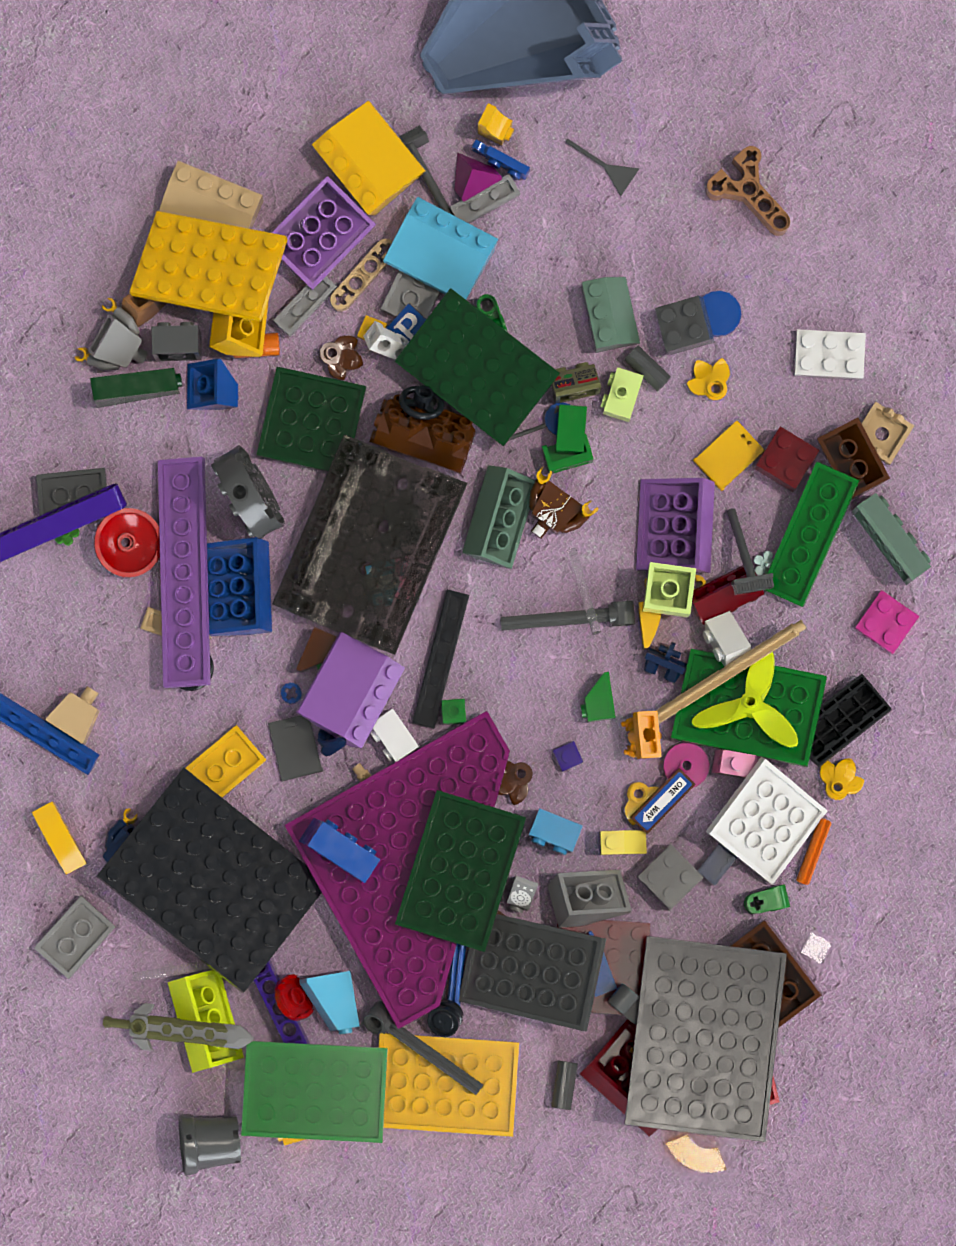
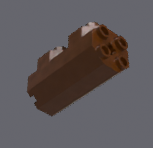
M400 394L395 395L393 399L383 400L380 409L382 414L378 413L374 426L377 430H373L370 443L459 474L462 473L476 433L472 426V421L465 416L446 409L434 419L420 420L409 416L402 410L399 404ZM409 406L417 412L426 413L423 409L416 406Z

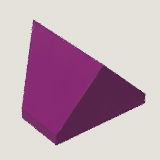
M457 152L454 191L463 202L502 180L501 175L494 167Z

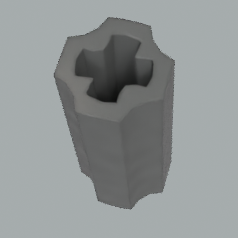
M639 345L625 358V361L638 374L644 375L643 378L657 392L671 378Z
M558 1060L551 1107L571 1110L578 1063Z

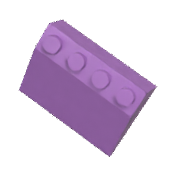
M326 176L270 233L287 237L281 262L313 290L376 224Z
M705 478L641 479L636 570L648 571L649 563L653 562L696 568V573L711 572L714 481Z
M339 632L296 713L335 738H345L346 745L349 747L362 749L405 668L388 656L343 632Z

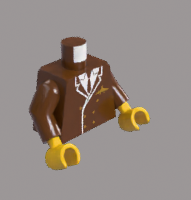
M541 467L537 472V479L530 490L529 508L532 511L531 516L538 521L531 532L542 539L548 530L555 534L559 532L566 534L579 529L590 516L598 511V507L591 511L588 507L589 503L592 502L591 500L584 505L580 504L551 481H548L552 476V471H550L548 476H543L541 473L543 467Z

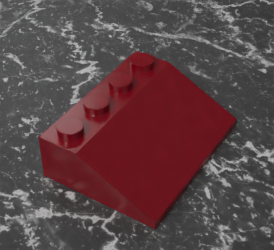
M628 1019L580 1073L584 1079L624 1114L626 1112L632 1053L629 1051L634 1044L636 1027ZM638 1126L649 1137L658 1130L656 1128Z

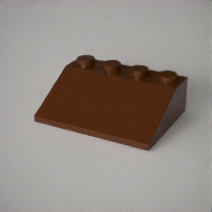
M766 918L730 945L731 947L787 953L779 1027L822 996L821 990Z

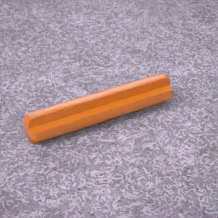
M822 818L815 827L796 879L801 884L809 885L831 827L829 820Z

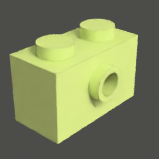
M618 367L616 373L611 372L607 384L611 386L609 395L604 394L600 406L604 408L603 414L629 422L644 375Z

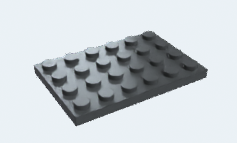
M497 914L485 952L469 948L459 1002L587 1032L606 938Z

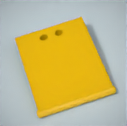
M735 421L693 461L723 491L729 483L765 450L738 421Z

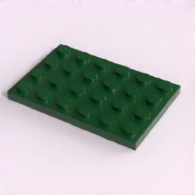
M452 288L445 294L394 361L422 384L430 387L435 394L503 447L560 375V372Z
M437 790L395 925L485 952L526 817Z

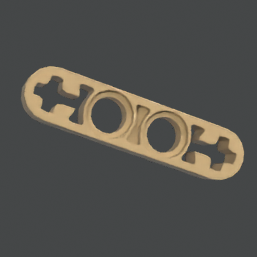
M381 239L332 293L330 301L336 311H346L388 265L384 262L381 263L373 254L376 253L379 256L382 253L381 246H391L392 240ZM387 253L381 257V260H384ZM366 262H376L377 270L372 273L367 272L364 268ZM353 278L361 279V288L357 290L352 289L349 286L350 280ZM346 287V289L354 296L351 297L348 294L345 297V305H336V297L339 296L341 298L346 293L345 290H343V288Z

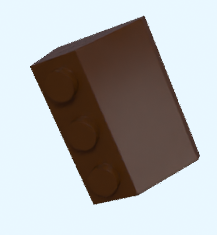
M858 417L817 438V442L831 468L860 480L851 500L890 479Z

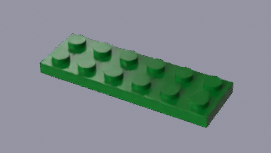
M816 462L767 573H773L774 587L766 589V591L801 607L805 606L860 480L825 464Z

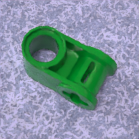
M489 294L480 296L476 308L507 331L495 297ZM483 301H490L493 304V308L490 311H483L480 304Z
M785 884L749 894L744 900V908L751 914L772 912L791 907ZM753 897L761 902L757 906L758 910L750 906V903L754 900Z

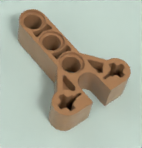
M748 146L738 153L732 161V164L742 174L743 178L740 181H734L721 168L709 179L706 186V195L714 201L724 198L743 202L770 233L775 236H782L790 226V217L759 183L758 166L762 157L761 152L755 146ZM753 155L755 157L754 162L752 160L745 162L747 156L751 157ZM722 184L720 191L712 190L713 185L718 186ZM747 185L752 186L755 193L748 195L744 193L743 187ZM765 202L770 206V210L766 212L761 211L758 208V204ZM781 219L784 221L785 227L777 228L774 226L773 221Z

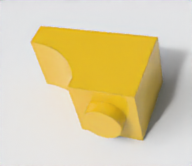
M488 103L478 122V134L502 146L505 140H510L514 129L511 128L513 120L505 117L498 111L496 106Z

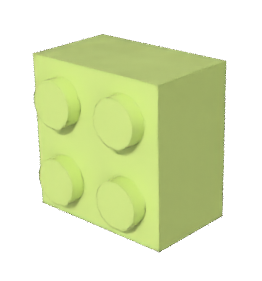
M650 562L642 611L688 618L691 613L696 568Z

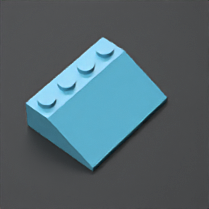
M417 197L383 262L443 294H446L452 288L467 300L493 255L498 238Z

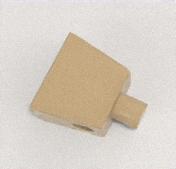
M88 686L80 698L70 692L45 720L85 745L100 710L92 706L99 693Z

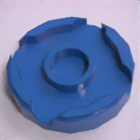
M712 291L703 296L713 336L721 337L732 333L739 325L742 315L741 306L737 299L724 291Z

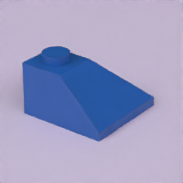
M217 358L187 364V409L224 410L238 407V383L221 359Z

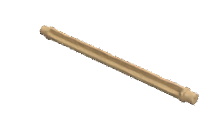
M800 620L795 624H790L770 639L765 640L721 670H718L677 696L674 700L655 710L658 712V723L660 724L679 710L684 709L799 636L800 632L807 629L803 621Z

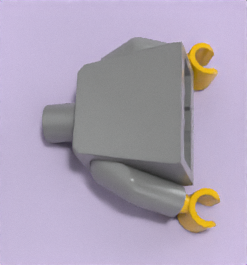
M107 298L113 305L110 309H107L104 305H102V308L107 312H113V315L108 314L89 350L85 347L77 348L83 351L84 357L74 356L75 360H86L88 364L103 371L118 369L120 366L127 368L132 359L143 363L147 357V351L139 348L142 339L138 336V326L130 314L121 307H117L115 300Z

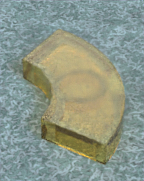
M688 1134L666 1142L672 1155L680 1163L692 1170L704 1173H716L727 1170L718 1147L710 1149L699 1147L692 1142Z

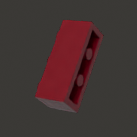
M743 565L693 590L692 608L703 625H705L706 620L728 611L734 612L738 607L748 602H753L758 597L764 595L763 590L739 595L734 594L731 582L736 579L747 578Z

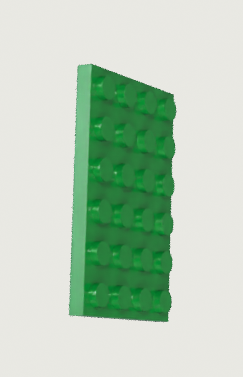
M696 649L690 650L681 694L724 668L722 662L716 660L714 653ZM780 666L774 667L771 687L763 702L781 713L794 728L798 737V745L795 747H786L770 738L762 731L754 718L746 717L712 728H696L693 726L692 719L701 711L720 703L741 698L745 694L746 677L750 667L676 713L671 735L673 740L752 754L760 758L763 757L769 760L808 767L827 676Z
M252 1041L246 1045L241 1136L383 1143L388 1048Z

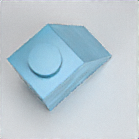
M350 971L299 980L301 987L330 1031L338 1030L340 1035L352 1033V1028L360 1026Z

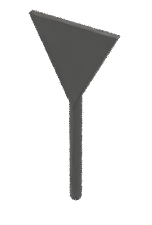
M566 139L567 144L604 167L619 195L622 196L640 168L606 164L571 140Z

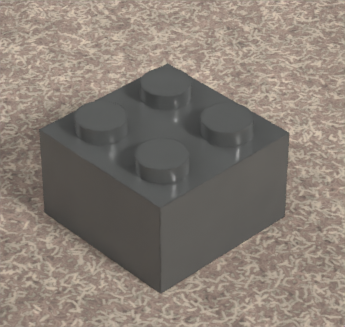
M699 295L655 308L665 350L670 355L715 343L705 302Z
M160 322L157 323V326H151L152 355L156 362L202 360L201 332L198 325H194V322H181L180 326H171V323Z
M672 844L637 876L668 910H671L704 878Z

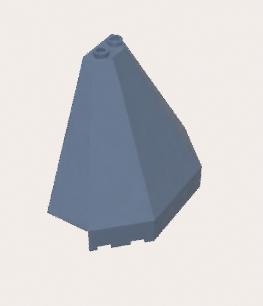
M449 0L420 54L423 60V67L428 73H431L435 80L434 86L442 94L601 78L603 74L623 61L622 56L618 52L620 49L619 38L613 33L617 30L616 23L602 0Z

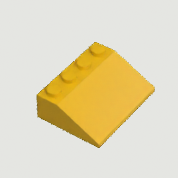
M370 101L365 102L332 126L311 144L368 215H377L426 172Z

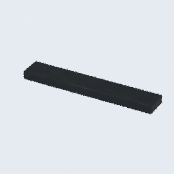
M447 589L414 713L413 724L435 729L441 700L443 699L470 596L468 594Z

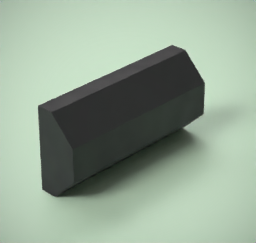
M863 674L859 675L821 705L810 760L818 767L822 766L892 711L891 707Z

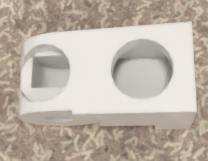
M374 321L363 336L369 350L394 360L397 359L409 343L407 338L384 328L377 321Z

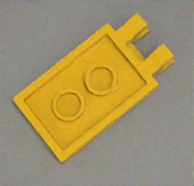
M236 725L185 769L223 798L266 762V759Z

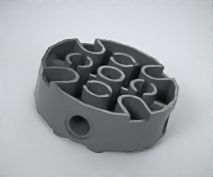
M238 445L229 452L214 459L211 467L221 481L218 487L224 496L228 495L232 502L229 504L232 513L235 516L241 517L246 524L244 526L250 537L254 536L261 539L268 533L284 526L285 521L279 512L281 509L273 492L255 463L252 464L249 454L243 447Z

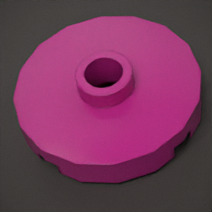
M681 743L668 751L664 758L663 770L668 779L677 768H680L696 784L694 787H697L706 779L710 763L707 754L701 747L692 743ZM688 761L691 764V768L689 770L683 769V762Z

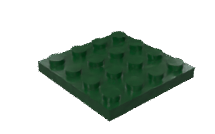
M277 367L257 457L347 476L367 387Z

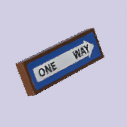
M677 768L630 818L648 834L696 784L680 768Z

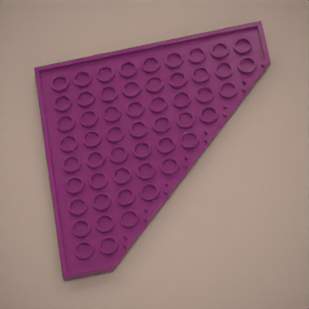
M487 711L285 825L398 1029L439 1007L457 944L395 925L436 791L439 790L495 808L510 750ZM313 818L323 822L327 819L339 826L337 831L344 835L348 832L358 839L356 844L362 848L366 844L377 851L375 856L381 860L366 883L358 880L307 845L299 842Z

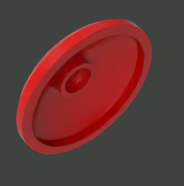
M123 508L105 516L99 523L94 536V550L99 562L106 570L121 577H136L149 571L160 557V532L156 521L146 512L134 508ZM123 538L128 539V545L125 547L121 544Z

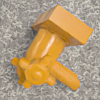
M657 711L633 712V717L621 722V726L626 727L627 732L630 731L628 733V741L631 744L627 746V750H624L623 753L625 755L637 757V759L662 757L660 745L662 734L659 732Z

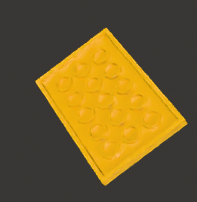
M156 211L129 292L131 296L261 322L286 247L287 237Z
M390 1033L379 1034V1048H388L383 1128L513 1137L519 1042L415 1035L483 1084L480 1091L475 1095Z

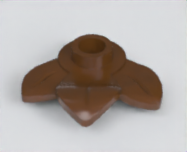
M346 335L340 336L335 342H327L320 348V359L323 363L327 364L328 371L332 377L344 380L346 370H355L363 366L361 356L354 350L358 343L357 338ZM329 349L335 352L334 357L328 355Z
M507 761L498 795L509 794L513 805L521 803L528 794V783L533 776L531 767L523 762L514 764ZM522 769L525 771L526 775L524 778L517 777L518 770Z

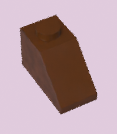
M314 627L296 670L303 673L322 664L337 636Z

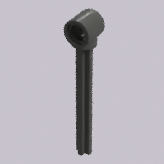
M633 601L612 602L608 604V608L500 617L502 631L610 622L612 626L635 625Z
M382 1001L376 1002L364 1017L363 1022L367 1030L375 1034L389 1032L473 1094L477 1095L483 1084L404 1027L398 1029Z

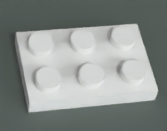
M797 329L794 376L863 380L866 333Z

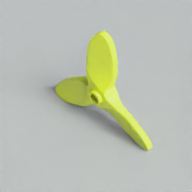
M773 652L750 666L746 677L745 694L741 698L720 703L701 711L692 719L693 726L696 728H712L749 717L754 718L762 731L776 742L786 747L797 746V734L788 720L776 709L763 702L771 687L774 675L775 657Z

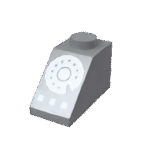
M516 876L507 903L511 904L509 909L523 913L524 909L529 911L538 883Z

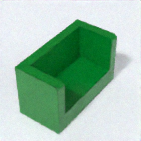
M559 404L555 453L569 455L584 453L586 406Z
M585 434L584 453L557 454L555 453L556 444L548 447L543 445L541 448L548 473L552 471V474L590 464L594 461L587 434Z

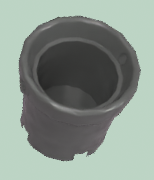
M191 1114L179 1115L180 1150L185 1176L197 1174L202 1169L241 1163L237 1116L194 1117Z

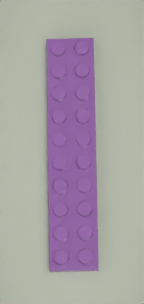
M190 457L158 460L163 687L178 688L211 685L205 458Z

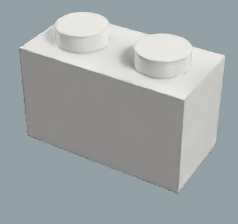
M730 611L705 621L703 637L707 644L712 645L716 660L718 662L721 661L724 667L751 650L750 643Z
M394 709L378 718L370 732L376 742L381 740L385 746V749L382 751L389 761L394 759L397 762L419 749L418 744Z

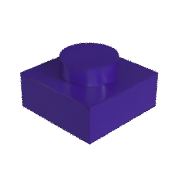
M574 741L553 750L562 772L583 763Z

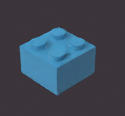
M539 808L528 836L532 837L531 842L543 847L546 843L554 846L553 851L566 855L567 852H573L583 825Z

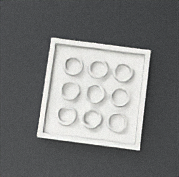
M761 757L706 832L764 880L773 885L826 814L827 810L769 761Z

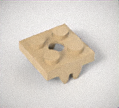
M876 401L861 423L880 460L888 465L892 463L914 427L901 414H896L893 409L885 408ZM883 427L888 430L889 436L886 440L881 441L876 438L875 432L878 428Z

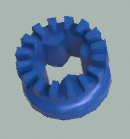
M287 683L281 689V696L286 703L294 704L301 699L302 691L297 684ZM293 687H295V693L297 694V697H291L290 699H287L286 697L288 694L285 692L286 689L288 688L291 690Z

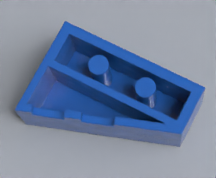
M313 818L299 842L307 845L347 873L366 883L381 860L375 856L377 851L366 844L362 848L356 844L358 840L356 837L348 832L344 835L337 831L339 826L327 819L323 822Z

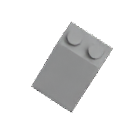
M620 870L557 873L548 885L559 928L583 926L629 914L632 911Z

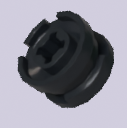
M441 1000L440 1006L429 1013L427 1023L431 1031L436 1035L450 1037L456 1033L461 1025L464 1014L461 1007L454 1001Z

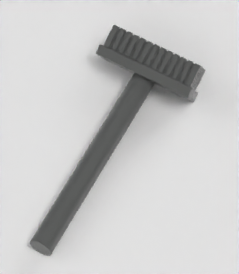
M419 125L413 128V130L408 131V133L406 132L399 136V138L426 170L421 176L439 208L453 215L417 148L429 142L427 133Z
M729 509L727 514L747 578L736 579L731 582L734 594L739 595L772 589L774 587L773 573L756 576L736 509Z

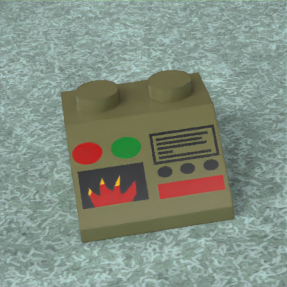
M588 362L575 365L574 369L566 370V367L556 369L560 372V375L551 385L555 404L600 394L601 383L594 364L589 365Z

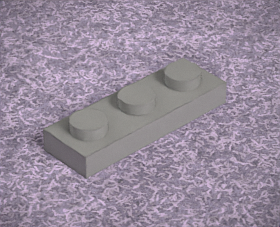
M510 174L502 177V180L470 199L464 202L461 200L450 206V210L454 216L470 224L520 196L521 193Z
M327 277L313 290L306 285L273 322L291 337L337 289V286Z

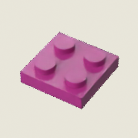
M881 590L855 629L893 655L919 616Z

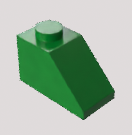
M609 672L603 673L585 697V704H581L582 718H587V723L616 718Z

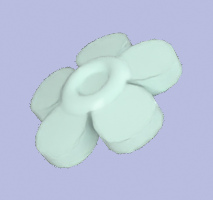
M765 551L763 557L761 555L754 557L753 561L758 565L754 569L757 575L768 573L774 559L772 558V552Z

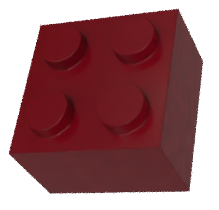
M780 426L754 469L789 491L794 492L819 450Z

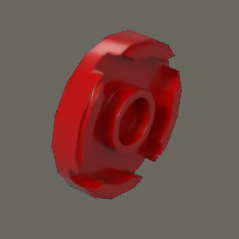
M292 974L281 978L277 982L275 1000L282 1014L288 1019L300 1021L308 1018L314 1009H312V1002L300 985V978L297 977L298 975Z

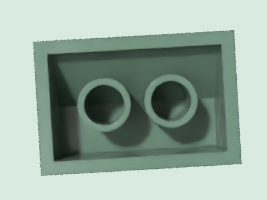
M603 277L582 282L581 289L595 353L640 344L626 277Z

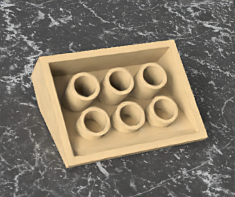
M177 161L159 211L252 229L264 199L259 193Z

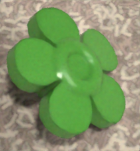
M75 529L55 538V541L58 544L64 543L66 546H69L73 543V537L79 536L80 531Z

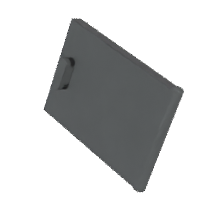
M299 715L268 723L282 782L323 772L312 725L309 720Z

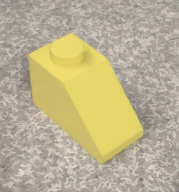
M643 830L599 832L600 855L647 854L646 833Z

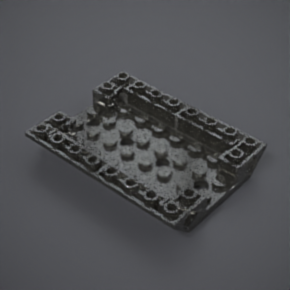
M344 435L272 605L338 633L343 632L360 642L395 655L468 483L426 466L424 468L391 455L383 449ZM406 478L408 481L407 487L399 490L397 488L398 481ZM383 521H389L390 524L386 532H380L379 525ZM365 563H370L372 566L371 572L363 575L361 572L362 566ZM351 605L354 612L352 616L346 618L343 615V610L346 606Z

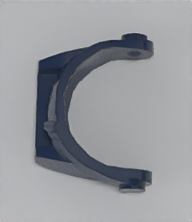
M320 728L317 742L322 746L321 753L325 757L336 753L346 745L345 738H335Z

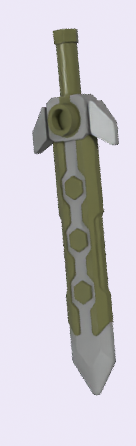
M145 1003L134 1011L135 1014L130 1017V1020L111 1018L109 1016H105L103 1019V1026L105 1028L129 1029V1034L133 1037L132 1040L142 1050H152L149 1039L206 1044L233 1049H241L254 1041V1037L241 1025L207 1023L148 1015L155 1006V1004Z

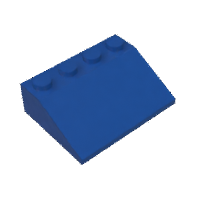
M254 537L207 543L209 636L253 635L272 632L269 541Z

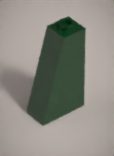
M175 368L90 378L93 399L98 408L180 394L179 387H183L181 374H176Z

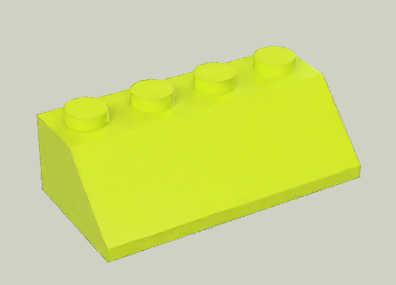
M214 970L167 982L177 1018L189 1021L235 1025L222 977ZM184 1042L192 1073L244 1058L242 1048L233 1049Z

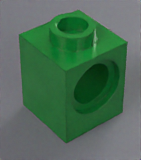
M465 699L441 700L443 725L466 723Z

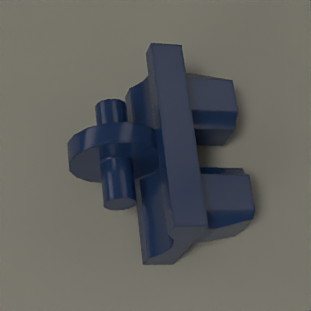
M671 642L669 647L660 644L658 651L650 647L648 648L644 658L646 659L644 671L656 674L659 665L668 668L664 679L675 683L680 674L683 675L687 663L678 660L682 653L673 650L676 643Z

